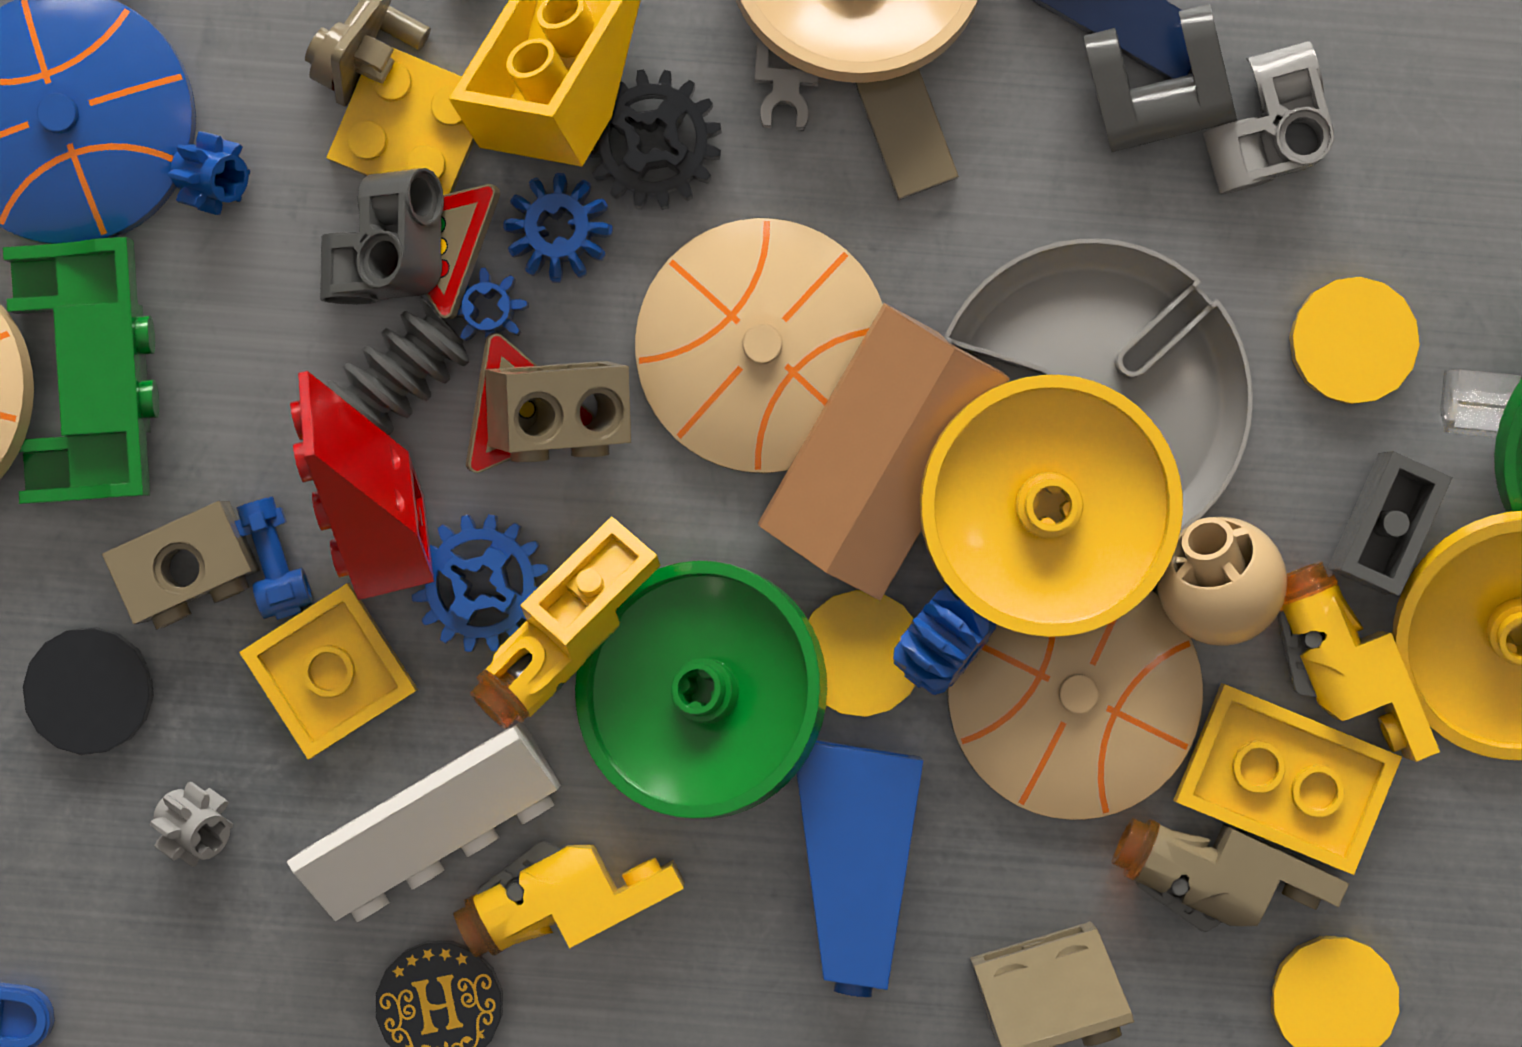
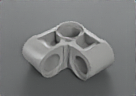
M1310 41L1246 58L1254 73L1261 103V118L1242 119L1203 132L1220 194L1251 188L1276 179L1275 177L1305 170L1318 163L1331 150L1334 141V129L1324 97V85L1319 62ZM1303 123L1309 125L1314 130L1317 136V146L1314 153L1300 155L1294 153L1288 147L1285 133L1289 125Z

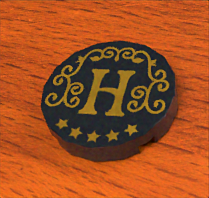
M426 941L405 950L385 970L376 992V1020L385 1042L390 1047H486L492 1041L503 1015V990L494 968L475 951L455 941Z

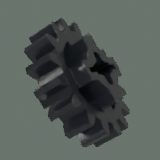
M644 69L637 70V86L628 89L624 82H620L612 118L588 157H602L603 162L592 173L597 181L605 180L611 176L615 179L610 192L613 198L617 200L627 190L634 192L635 208L642 210L647 197L656 196L661 209L665 210L669 209V193L678 191L681 197L689 201L693 198L689 185L693 178L707 184L712 179L711 174L702 164L704 160H720L721 150L707 144V140L722 133L721 124L717 122H704L703 117L712 110L713 103L709 98L700 100L697 103L691 100L695 91V83L691 80H688L677 90L672 87L671 71L664 70L658 84H649L648 76ZM645 99L663 100L658 109L637 112L629 107L635 102ZM686 114L692 121L696 132L694 153L679 142L677 130ZM633 126L640 131L645 129L651 133L658 126L665 128L663 133L664 140L673 154L667 150L661 151L655 147L648 154L642 153L643 144ZM612 128L618 130L627 140L628 151L622 158V163L619 166L612 156L610 147ZM668 167L678 173L663 181L648 182L641 180L649 170Z

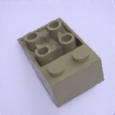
M1091 921L970 958L989 1024L999 1047H1056L1057 1045L1082 1038L1084 1046H1093L1120 1037L1122 1035L1120 1026L1134 1022L1132 1012L1098 929Z

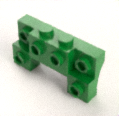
M115 237L57 244L3 247V258L11 263L13 298L7 299V312L14 314L54 313L61 436H64L24 440L19 453H23L25 491H19V504L150 496L146 433H151L150 418H158L159 392L156 381L147 379L146 354H154L155 329L152 317L143 316V306L138 304L134 240L128 237Z

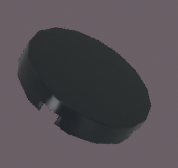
M97 627L65 631L45 642L29 662L23 683L25 711L37 733L56 748L79 755L107 752L132 739L147 720L154 696L152 679L150 680L149 670L145 665L147 663L140 650L118 633Z

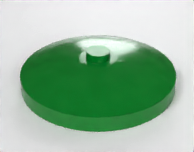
M715 561L681 562L657 569L615 610L620 622L619 627L586 659L577 671L575 700L582 737L591 757L604 776L620 792L645 808L661 814L690 819H716L747 811L765 802L788 784L801 769L817 741L823 724L827 700V673L818 638L798 605L782 589L751 571Z

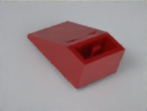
M309 371L298 373L300 400L291 402L290 408L297 436L303 442L293 444L294 457L302 482L313 481L317 491L312 492V503L320 530L332 529L335 539L330 540V551L338 577L349 575L358 600L434 582L425 499L409 452Z

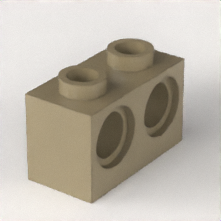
M608 361L485 369L488 446L509 452L511 461L549 460V449L571 448V456L600 457L610 454L609 445L631 443L629 366ZM593 394L597 401V414L591 423L584 426L580 419V407L583 401ZM533 399L538 409L537 419L529 429L523 431L519 424V411L525 402Z

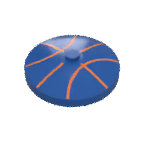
M14 0L0 7V227L8 232L42 244L115 238L138 227L153 216L177 188L172 179L168 177V172H170L171 162L177 152L176 147L178 144H194L196 131L194 95L189 77L176 51L149 21L136 11L115 0Z

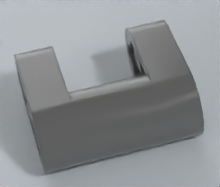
M1210 4L1179 11L1193 73L1190 75L1131 89L1116 28L1084 36L1089 64L1112 152L1237 121Z

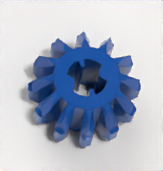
M564 173L555 174L553 179L554 193L550 194L546 193L544 185L538 178L531 179L529 181L530 189L537 197V200L531 204L519 195H514L510 200V203L518 211L526 214L525 219L510 218L503 222V228L506 232L526 234L525 237L513 242L508 247L512 257H520L535 249L527 261L525 271L531 276H535L540 272L546 260H549V276L553 283H560L562 281L563 262L570 261L571 267L578 278L585 277L587 269L579 256L586 252L597 261H603L606 256L605 251L599 245L590 241L591 237L606 238L613 235L611 224L590 222V220L608 210L606 201L604 199H597L582 206L590 194V183L586 180H581L569 196L567 195V177ZM566 213L574 218L567 222L570 228L575 230L569 240L558 236L553 243H549L543 239V237L549 235L547 229L542 226L548 216L559 220Z
M946 585L942 590L937 591L928 604H925L922 611L912 620L909 628L901 636L900 642L894 648V664L905 673L904 677L918 688L923 687L933 695L943 693L953 686L962 673L964 674L967 667L989 641V637L996 629V624L968 607Z

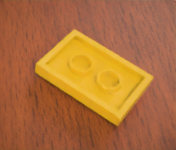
M1221 683L1173 801L1354 875L1402 756Z

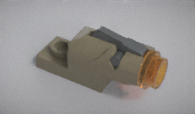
M1133 817L1125 827L1112 857V864L1124 869V877L1135 880L1139 888L1203 932L1210 931L1222 922L1229 926H1258L1280 880L1286 882L1281 894L1314 910H1317L1321 899L1339 907L1349 886V883L1339 877L1223 824L1213 847L1208 846L1211 840L1209 838L1169 829L1151 818L1144 823Z

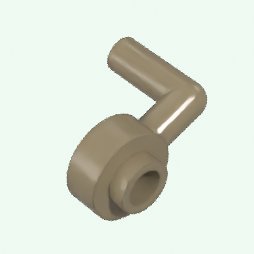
M360 0L344 24L338 22L330 30L324 27L318 30L305 54V61L311 64L310 79L335 91L331 66L332 52L370 0ZM390 5L380 27L382 31L417 50L424 46L431 31L430 27Z

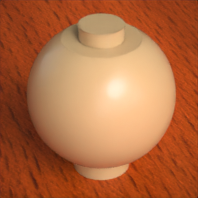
M1208 517L1195 521L1180 532L1171 562L1158 581L1157 589L1166 615L1181 632L1205 644L1228 646L1256 637L1274 621L1285 599L1287 574L1280 551L1270 537L1262 530L1236 518Z

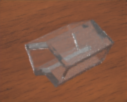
M1453 368L1444 370L1440 406L1444 432L1496 438L1505 406L1513 390L1521 380L1522 375Z

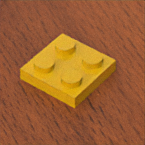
M393 48L394 51L390 58L395 62L383 84L366 76H360L326 158L365 176L427 168L438 177L443 189V195L453 193L475 142L448 99L462 76Z
M346 583L239 652L308 760L418 690L363 602L357 599L351 583Z

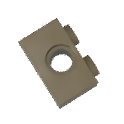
M219 500L102 553L133 624L146 623L152 620L156 630L191 615L192 613L187 604L210 594L214 603H218L250 588L245 577L260 571V567L246 537L240 536L235 521L238 519L230 501ZM184 549L193 553L199 562V574L196 580L189 586L178 584L170 572L172 558L176 553Z

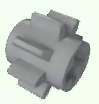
M188 782L184 790L177 789L167 793L157 804L153 820L150 821V826L163 834L154 846L173 861L181 858L192 867L197 865L199 859L205 860L216 856L227 844L230 829L233 827V823L221 815L229 802L211 788L204 791L193 782Z

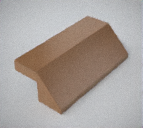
M884 303L761 516L758 525L827 574L881 600L922 530L920 520L921 483L930 453L940 434L966 405L988 390L1008 382L1010 378L1004 372L950 344L934 329Z

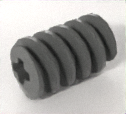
M422 296L419 299L426 317L421 319L407 311L400 315L407 331L405 336L388 328L381 332L388 348L385 354L368 345L362 349L369 365L366 371L350 363L343 366L351 384L350 386L345 388L331 380L327 381V385L332 391L387 435H390L394 430L388 415L389 410L405 418L412 415L413 411L406 394L410 393L425 401L431 397V391L425 379L427 375L444 384L450 380V374L444 362L446 358L461 366H466L469 363L463 340Z

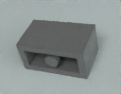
M1394 451L1378 453L1327 569L1384 595L1400 596L1453 477Z

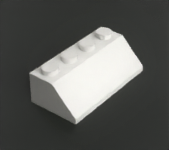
M521 720L305 848L289 859L287 863L296 877L334 921L351 913L355 921L359 922L389 904L390 902L384 892L406 880L411 890L445 870L439 860L461 847L466 857H469L500 838L494 827L516 815L520 823L525 824L553 807L555 804L549 795L558 790L561 784L524 721Z

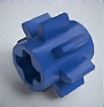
M203 131L198 132L196 145L178 144L176 147L177 152L171 162L170 172H168V177L180 189L176 198L178 203L196 207L200 211L220 215L223 206L222 202L230 203L242 200L241 196L247 187L250 169L247 168L244 160L239 157L243 148L241 144L223 140L221 136Z
M485 267L481 268L479 273L480 283L472 287L467 286L462 305H460L456 316L464 317L468 322L462 330L460 337L468 341L474 337L477 331L485 333L486 338L491 333H500L505 329L519 336L522 332L512 322L515 311H523L529 308V303L522 299L512 300L508 295L514 288L516 279L509 275L504 278L500 285L491 283L489 271ZM497 293L501 294L502 297L497 305L504 312L502 317L497 322L490 318H485L478 324L475 320L480 311L474 305L476 298L483 295L485 298L491 299Z

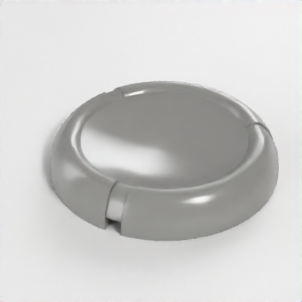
M1099 238L1061 241L1036 248L1016 257L987 277L969 295L946 331L944 338L950 344L1004 372L1010 378L1008 382L1038 375L1076 376L1105 385L1136 404L1160 430L1176 461L1183 493L1181 531L1200 519L1218 500L1239 466L1248 440L1253 409L1252 379L1243 342L1235 324L1220 301L1216 299L1212 302L1198 287L1201 281L1179 263L1156 251L1119 240Z

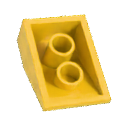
M509 0L448 98L478 147L583 167L612 118L641 0Z

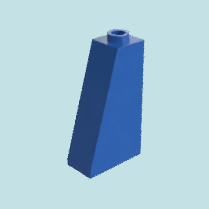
M817 740L809 757L797 772L823 978L826 981L835 982V992L856 997H872L873 988L888 990L923 759L915 755Z

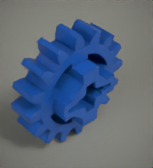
M488 514L483 529L476 528L471 515L461 516L462 532L457 534L447 525L438 527V533L443 543L439 547L430 544L434 582L425 584V589L411 595L413 602L428 601L431 610L422 618V623L429 625L440 620L445 625L440 637V641L444 643L451 641L457 633L464 635V651L467 652L474 651L479 638H486L490 650L497 651L501 646L500 634L507 632L511 637L520 628L519 622L523 618L526 620L520 605L539 587L536 586V577L550 571L549 565H533L530 558L540 547L539 543L532 541L520 545L517 539L522 526L517 523H513L504 533L498 531L497 515ZM469 541H493L483 556L466 559L453 551ZM512 556L518 561L523 574L522 594L510 586L506 567L511 561ZM457 566L464 571L470 570L473 572H481L486 566L493 571L489 581L497 587V592L506 597V600L498 595L492 596L490 594H481L476 599H473L469 595L473 585L466 579L464 573L457 570ZM440 572L451 579L455 600L451 604L450 610L445 606L440 594ZM494 606L501 612L509 615L501 622L489 626L470 624L478 611L484 608Z

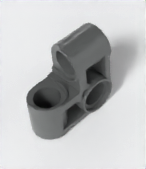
M427 168L369 174L362 180L358 189L359 233L336 232L321 236V301L358 305L371 304L382 299L422 296L428 294L436 287L441 277L443 266L441 258V214L444 206V195L438 177Z

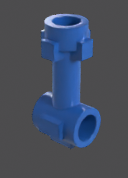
M273 496L236 507L240 520L235 521L240 536L252 535L265 579L252 584L254 597L263 619L276 616V619L280 620L303 612L302 607L314 604L313 594L303 568L289 571L276 527L287 523L283 508L276 507Z

